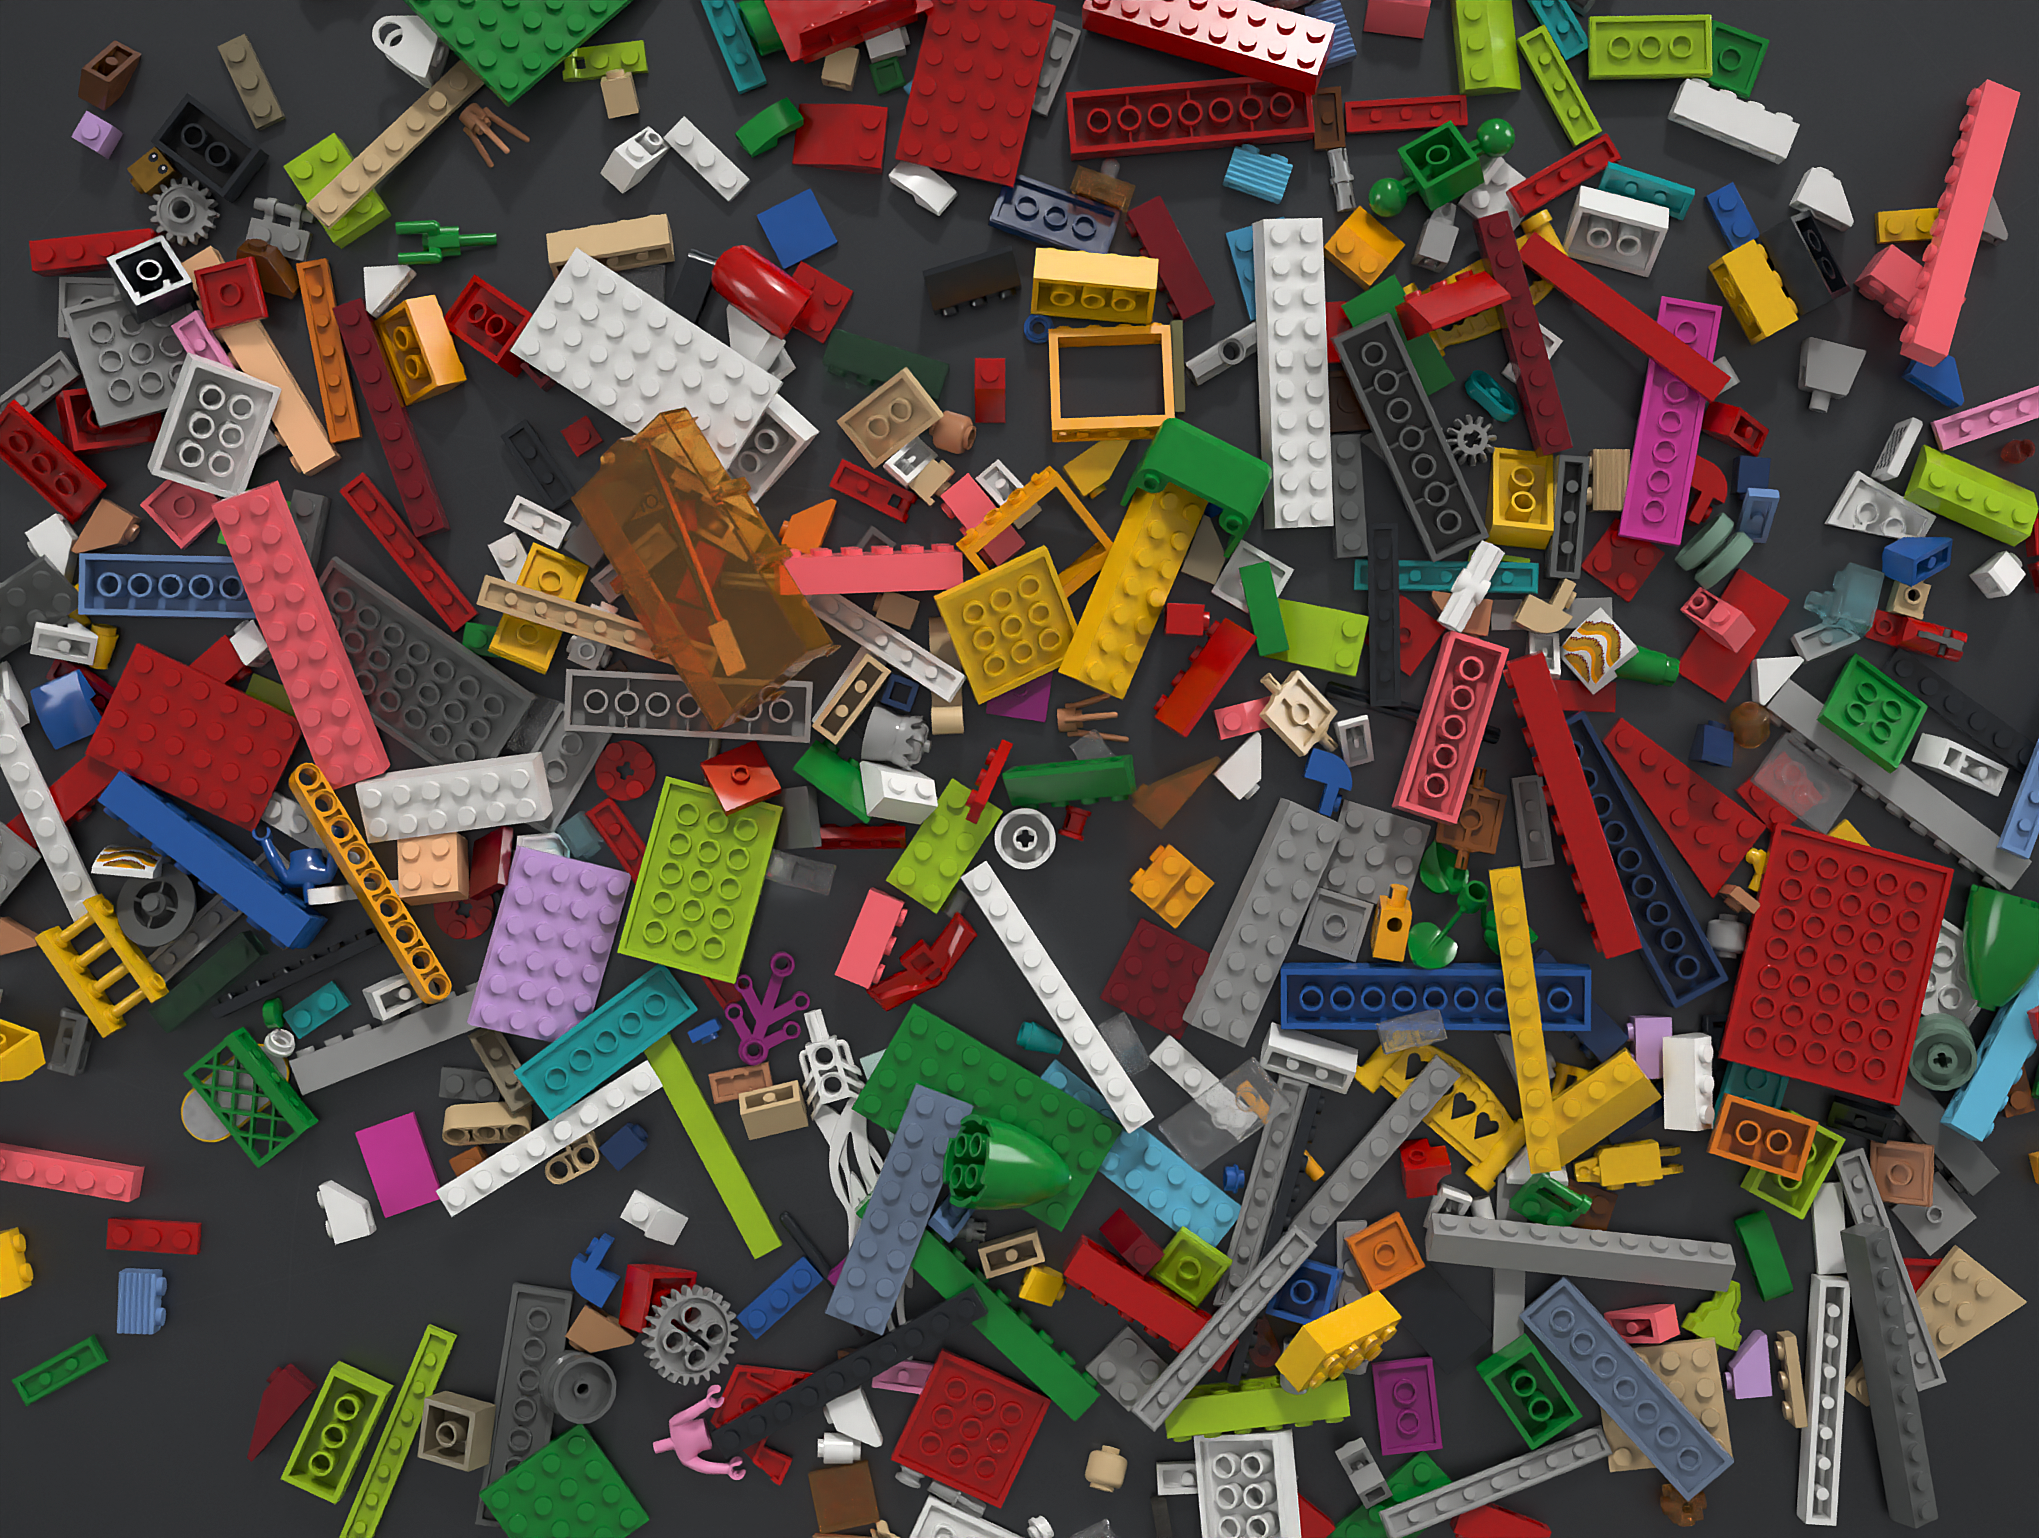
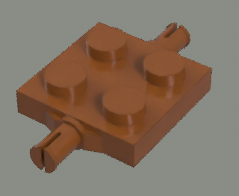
M1480 767L1474 768L1472 784L1468 785L1457 824L1449 826L1438 822L1434 840L1435 843L1449 845L1458 850L1454 868L1460 870H1467L1470 853L1481 852L1495 855L1507 795L1492 792L1484 787L1487 769H1481Z

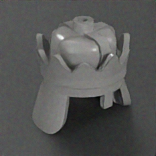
M877 701L866 727L861 760L869 762L890 761L895 765L912 771V764L919 763L922 754L925 752L929 753L932 746V741L927 740L929 734L927 722L922 720L923 716L902 715L882 702Z

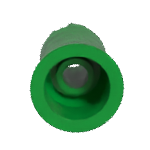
M1636 645L1639 652L1615 670L1617 677L1614 679H1625L1655 686L1660 684L1672 687L1678 677L1680 661L1679 659L1668 657L1665 653Z

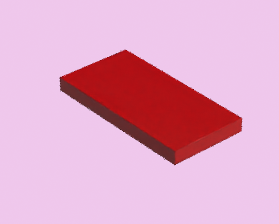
M15 399L8 403L0 414V458L74 525L98 498L107 484Z
M1740 568L1736 569L1719 598L1742 611L1756 631L1740 650L1735 653L1715 641L1699 627L1679 659L1678 674L1723 703H1726L1790 602L1788 598Z

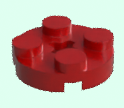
M622 740L609 744L602 751L596 761L595 775L598 786L609 797L620 801H630L641 797L652 788L657 775V767L653 756L645 746L635 741ZM625 762H629L630 768L634 770L633 776L628 775L626 779H622L621 773L618 772V767L624 766Z
M493 894L478 901L465 899L433 904L434 917L438 926L453 939L467 940L482 935L490 928L496 911ZM461 901L465 904L470 903L473 907L469 911L470 916L468 918L464 914L459 915L457 912Z

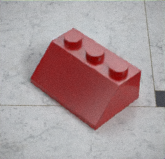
M1471 269L1456 275L1455 279L1457 282L1448 285L1447 281L1443 280L1429 286L1431 292L1422 295L1421 290H1417L1403 296L1405 302L1395 306V310L1407 341L1509 301L1511 296L1486 271L1474 275Z

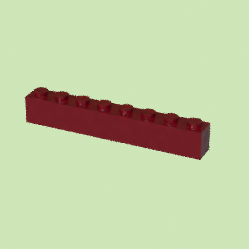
M1508 210L1478 218L1472 222L1484 269L1511 296V300L1495 306L1516 379L1536 457L1573 448Z
M358 298L333 307V313L415 538L425 540L451 530L397 380L375 325L374 317L366 311V301Z

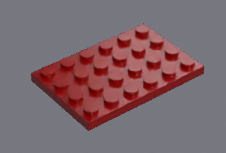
M932 0L933 8L929 10L895 160L1014 188L1057 7L1035 0Z
M137 643L85 754L252 832L254 828L257 830L303 732L297 717L141 643Z

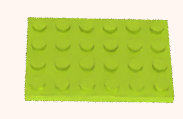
M666 776L617 953L736 984L784 808L759 802L726 816L711 788Z

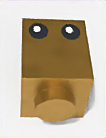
M156 146L127 168L133 176L130 182L141 195L147 193L151 197L153 194L159 195L163 192L160 185L163 184L169 187L171 179L178 180L182 176L165 153Z

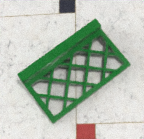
M242 1027L223 1039L224 1041L183 1074L259 1169L319 1121L245 1027ZM226 1047L235 1056L234 1066L220 1064L221 1051ZM212 1058H214L213 1063H208ZM201 1067L213 1069L212 1084L202 1083L195 1072ZM219 1070L233 1072L232 1087L218 1085ZM240 1073L249 1074L252 1077L253 1090L239 1088ZM218 1091L232 1093L231 1108L221 1107L217 1102ZM238 1094L252 1096L251 1111L237 1109ZM259 1097H265L271 1101L272 1114L257 1112ZM236 1115L251 1117L249 1132L240 1131L236 1126ZM257 1118L271 1119L270 1135L256 1133ZM277 1120L287 1122L294 1133L289 1137L276 1136ZM255 1138L269 1140V1152L263 1158L255 1150ZM276 1141L281 1142L278 1146L275 1147Z

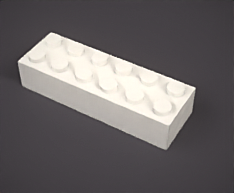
M541 752L388 772L359 781L355 785L368 843L545 820L553 811Z

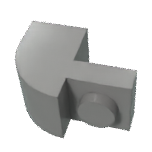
M1362 1437L1346 1443L1342 1448L1335 1451L1366 1509L1393 1495Z

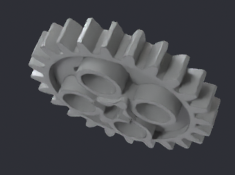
M694 1284L692 1290L690 1287L682 1285L681 1294L677 1290L671 1289V1299L661 1296L660 1299L663 1305L661 1307L652 1305V1309L656 1314L654 1317H645L651 1323V1326L642 1329V1332L648 1334L649 1338L641 1343L646 1347H650L644 1353V1356L653 1359L649 1365L654 1369H658V1375L663 1378L667 1376V1380L672 1383L678 1380L682 1385H687L690 1380V1382L697 1385L700 1376L707 1381L710 1380L709 1371L712 1370L719 1374L718 1364L720 1362L723 1364L729 1363L724 1356L726 1353L735 1352L729 1347L730 1342L738 1341V1338L731 1335L732 1331L738 1329V1325L730 1323L736 1317V1314L727 1311L731 1304L722 1301L723 1296L716 1292L713 1294V1290L708 1287L702 1290V1287ZM692 1307L691 1316L685 1320L686 1311ZM675 1319L681 1326L689 1329L694 1336L709 1346V1350L706 1351L700 1344L692 1341L687 1334L672 1325L671 1320ZM714 1325L713 1333L707 1337V1329ZM674 1332L673 1341L667 1345V1337ZM696 1350L695 1358L688 1362L689 1354Z

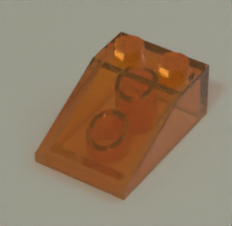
M1213 756L1152 781L1148 786L1142 783L1131 796L1135 800L1131 805L1158 829L1162 830L1222 760L1217 756Z

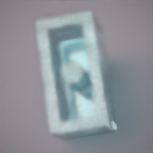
M1849 562L1842 572H1837L1832 586L1835 589L1834 592L1825 591L1824 594L1814 591L1809 592L1803 608L1819 614L1818 617L1823 619V626L1863 638L1872 628L1885 573Z

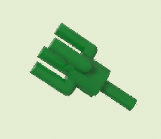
M435 220L395 222L396 234H422L423 252L398 253L399 265L439 264L443 261V257L461 256V247L497 245L496 233L460 235L459 225L440 226L439 222Z

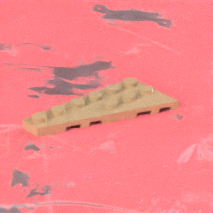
M1956 1245L1953 1246L1939 1266L1935 1268L1916 1292L1919 1306L1939 1360L2027 1303L2026 1300ZM1861 1359L1846 1377L1845 1390L1867 1407L1870 1405Z

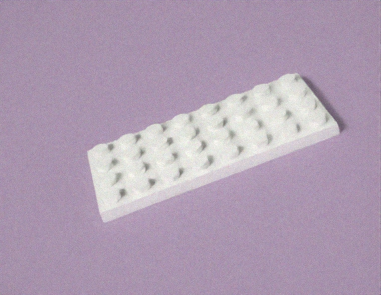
M577 247L510 350L716 486L783 385L782 381Z

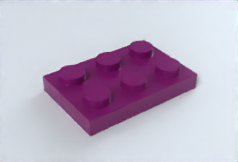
M1432 1357L1371 1363L1382 1456L1443 1449Z

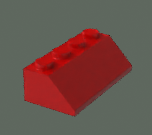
M1224 618L1221 623L1217 620L1214 621L1205 634L1210 637L1204 647L1198 644L1189 656L1188 660L1192 662L1186 672L1180 669L1170 683L1175 687L1168 697L1163 694L1153 707L1157 711L1154 718L1182 738H1186L1257 639L1255 635L1227 618Z

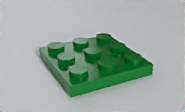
M1854 653L1848 658L1816 720L1891 774L1898 768L1928 705L1857 653Z

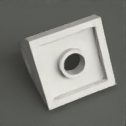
M385 16L376 22L372 30V38L375 45L385 53L386 57L393 64L424 87L430 89L442 76L450 48L419 16ZM390 23L399 25L401 29H396L389 33L383 44L380 40L381 29ZM403 36L399 44L391 46L394 39Z

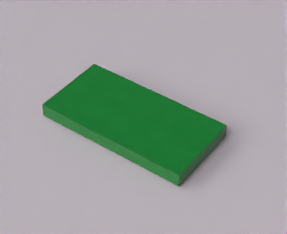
M1395 274L1341 305L1353 327L1385 312L1391 314L1428 397L1455 381V378L1429 333L1407 341L1395 310V306L1405 302L1403 296L1406 293Z

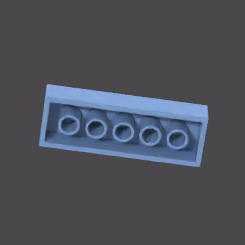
M79 553V615L257 620L232 557Z

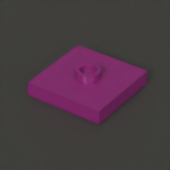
M1053 670L988 700L986 714L1046 722Z

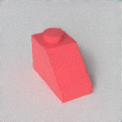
M1647 1304L1604 1313V1318L1627 1343H1662L1680 1334L1675 1304Z

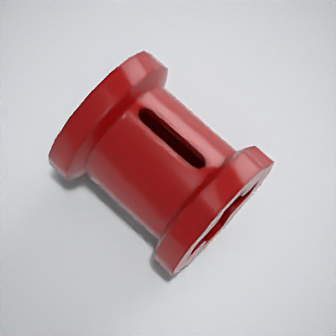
M1067 805L1063 826L1061 829H1058L1057 833L1083 841L1084 836L1082 833L1087 817H1090L1092 812Z

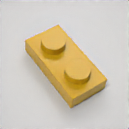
M1927 208L1875 213L1877 244L1932 240L1933 236L1930 235V229L1935 219L1938 218L1939 209Z

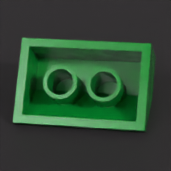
M825 739L823 743L816 740L794 766L793 770L867 824L870 823L874 817L867 816L860 763L852 757H849L846 761L837 754L840 748L829 740Z

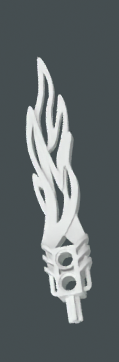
M818 1009L804 1013L811 1042H807L805 1045L806 1049L799 1054L805 1078L802 1087L803 1091L806 1088L809 1091L807 1104L809 1106L812 1102L813 1105L812 1121L813 1119L815 1120L830 1145V1177L835 1193L847 1211L850 1250L861 1222V1218L855 1213V1208L874 1189L879 1177L874 1168L872 1158L880 1171L884 1162L875 1146L868 1139L867 1118L851 1109L865 1086L857 1076V1074L862 1076L861 1070L854 1065L848 1043L845 1040H837L836 1035H828L822 1011ZM839 1046H843L846 1059L842 1057ZM824 1047L830 1049L833 1053V1059L829 1062L820 1061L816 1053L818 1049ZM806 1055H808L812 1069L810 1073L805 1059ZM829 1077H836L840 1080L842 1087L837 1091H831L825 1086V1080ZM850 1097L841 1114L826 1104ZM850 1131L852 1133L855 1155L867 1192L858 1176L853 1171L850 1173L847 1157V1141ZM839 1162L846 1176L849 1198L842 1183ZM912 1266L909 1267L896 1300L899 1326L906 1322L904 1290L905 1283L909 1288L913 1287L914 1270ZM891 1315L887 1323L889 1331L896 1328ZM913 1356L907 1359L911 1361L913 1359Z

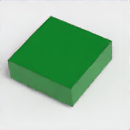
M897 56L868 65L878 96L901 89L907 85Z

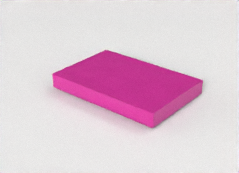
M414 1111L355 1132L385 1218L440 1199L436 1190L441 1188Z

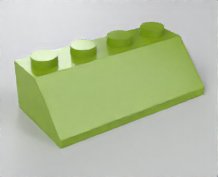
M1450 0L1460 95L1466 94V97L1521 91L1512 0Z
M1923 445L1920 449L1903 498L2013 547L2030 536L2039 510L2034 492L1927 445Z

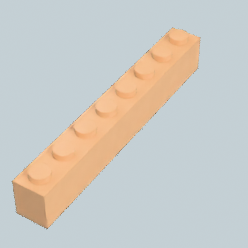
M212 246L181 263L193 282V289L199 297L196 303L202 313L203 308L194 270L225 263L219 251ZM260 320L213 331L221 343L226 342L230 349L227 355L236 369L241 367L245 374L282 389L271 419L277 428L274 434L283 447L288 446L293 454L290 457V461L298 473L303 471L304 474L313 476L342 459L335 445L330 443L329 435Z

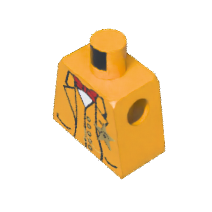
M1391 884L1389 895H1380L1378 898L1370 932L1373 957L1399 962L1404 960L1412 919L1410 901L1406 899L1408 887L1404 885Z

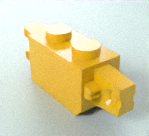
M1653 1139L1622 1142L1615 1145H1599L1593 1152L1594 1157L1573 1162L1574 1177L1577 1182H1597L1601 1186H1606V1190L1625 1188V1183L1636 1182V1186L1654 1185V1180L1663 1179V1175L1684 1172L1683 1165L1674 1163L1661 1166L1660 1159L1661 1156L1680 1154L1681 1147L1679 1145L1659 1147L1658 1142Z

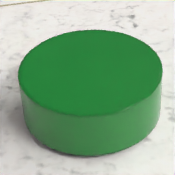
M279 998L265 1000L262 1008L265 1025L269 1029L282 1028L285 1023V1018L282 1015L285 1013L282 1001Z

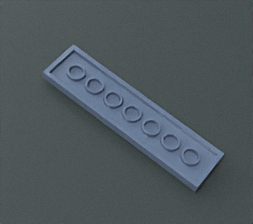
M918 1083L915 1084L826 1307L825 1314L883 1335L942 1187L943 1162L949 1138H956L962 1127L960 1120L971 1114L973 1105Z
M1565 1275L1519 1314L1524 1323L1687 1501L1692 1499L1734 1463V1459Z

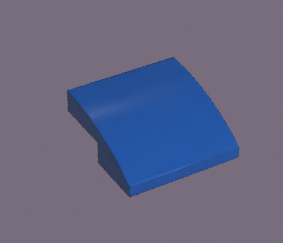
M80 669L37 686L30 691L40 723L55 750L95 733L102 717L90 700L96 693Z

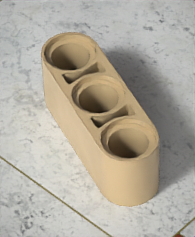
M506 1102L450 1106L445 1111L442 1138L446 1143L454 1146L515 1142L531 1132L532 1107L530 1105L513 1115Z

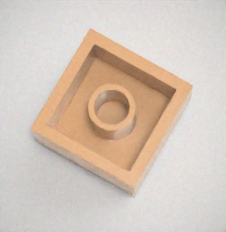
M457 832L397 839L399 898L414 906L468 899L469 864L467 839Z

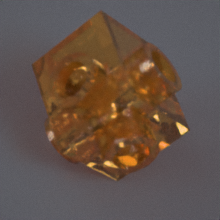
M1672 1484L1662 1485L1661 1509L1663 1515H1667L1673 1524L1677 1523L1678 1526L1685 1527L1696 1524L1695 1521L1704 1520L1703 1510L1707 1509L1704 1491H1700L1687 1501ZM1689 1502V1506H1683V1504Z

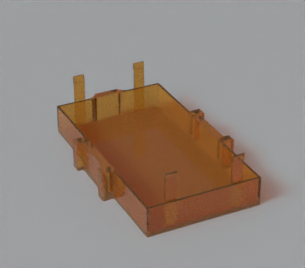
M687 407L660 412L637 435L618 439L600 457L601 466L599 471L571 499L618 574L609 584L616 595L623 593L654 644L650 648L656 660L669 657L712 729L717 730L741 721L762 703L778 700L787 691L782 690L774 693L813 659L824 655H831L841 645L829 647L833 644L832 640L784 565L793 554L787 544L779 545L747 494L751 489L745 477L731 480L695 421L699 417H692Z

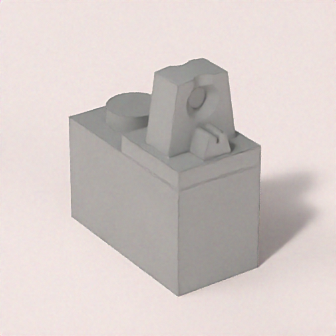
M1446 203L1434 210L1430 219L1425 221L1411 264L1440 273L1448 264L1459 228L1453 226L1456 205Z

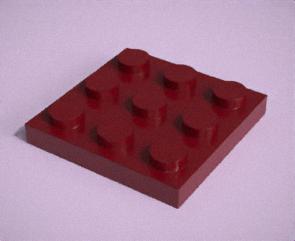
M1140 918L1099 998L1180 1040L1189 1024L1183 1020V1014L1188 1003L1191 1002L1200 976L1203 975L1208 964L1210 953Z

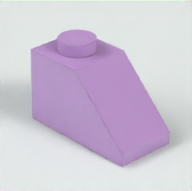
M1753 1330L1738 1348V1351L1727 1361V1372L1723 1373L1724 1388L1735 1399L1772 1396L1767 1335L1761 1330Z

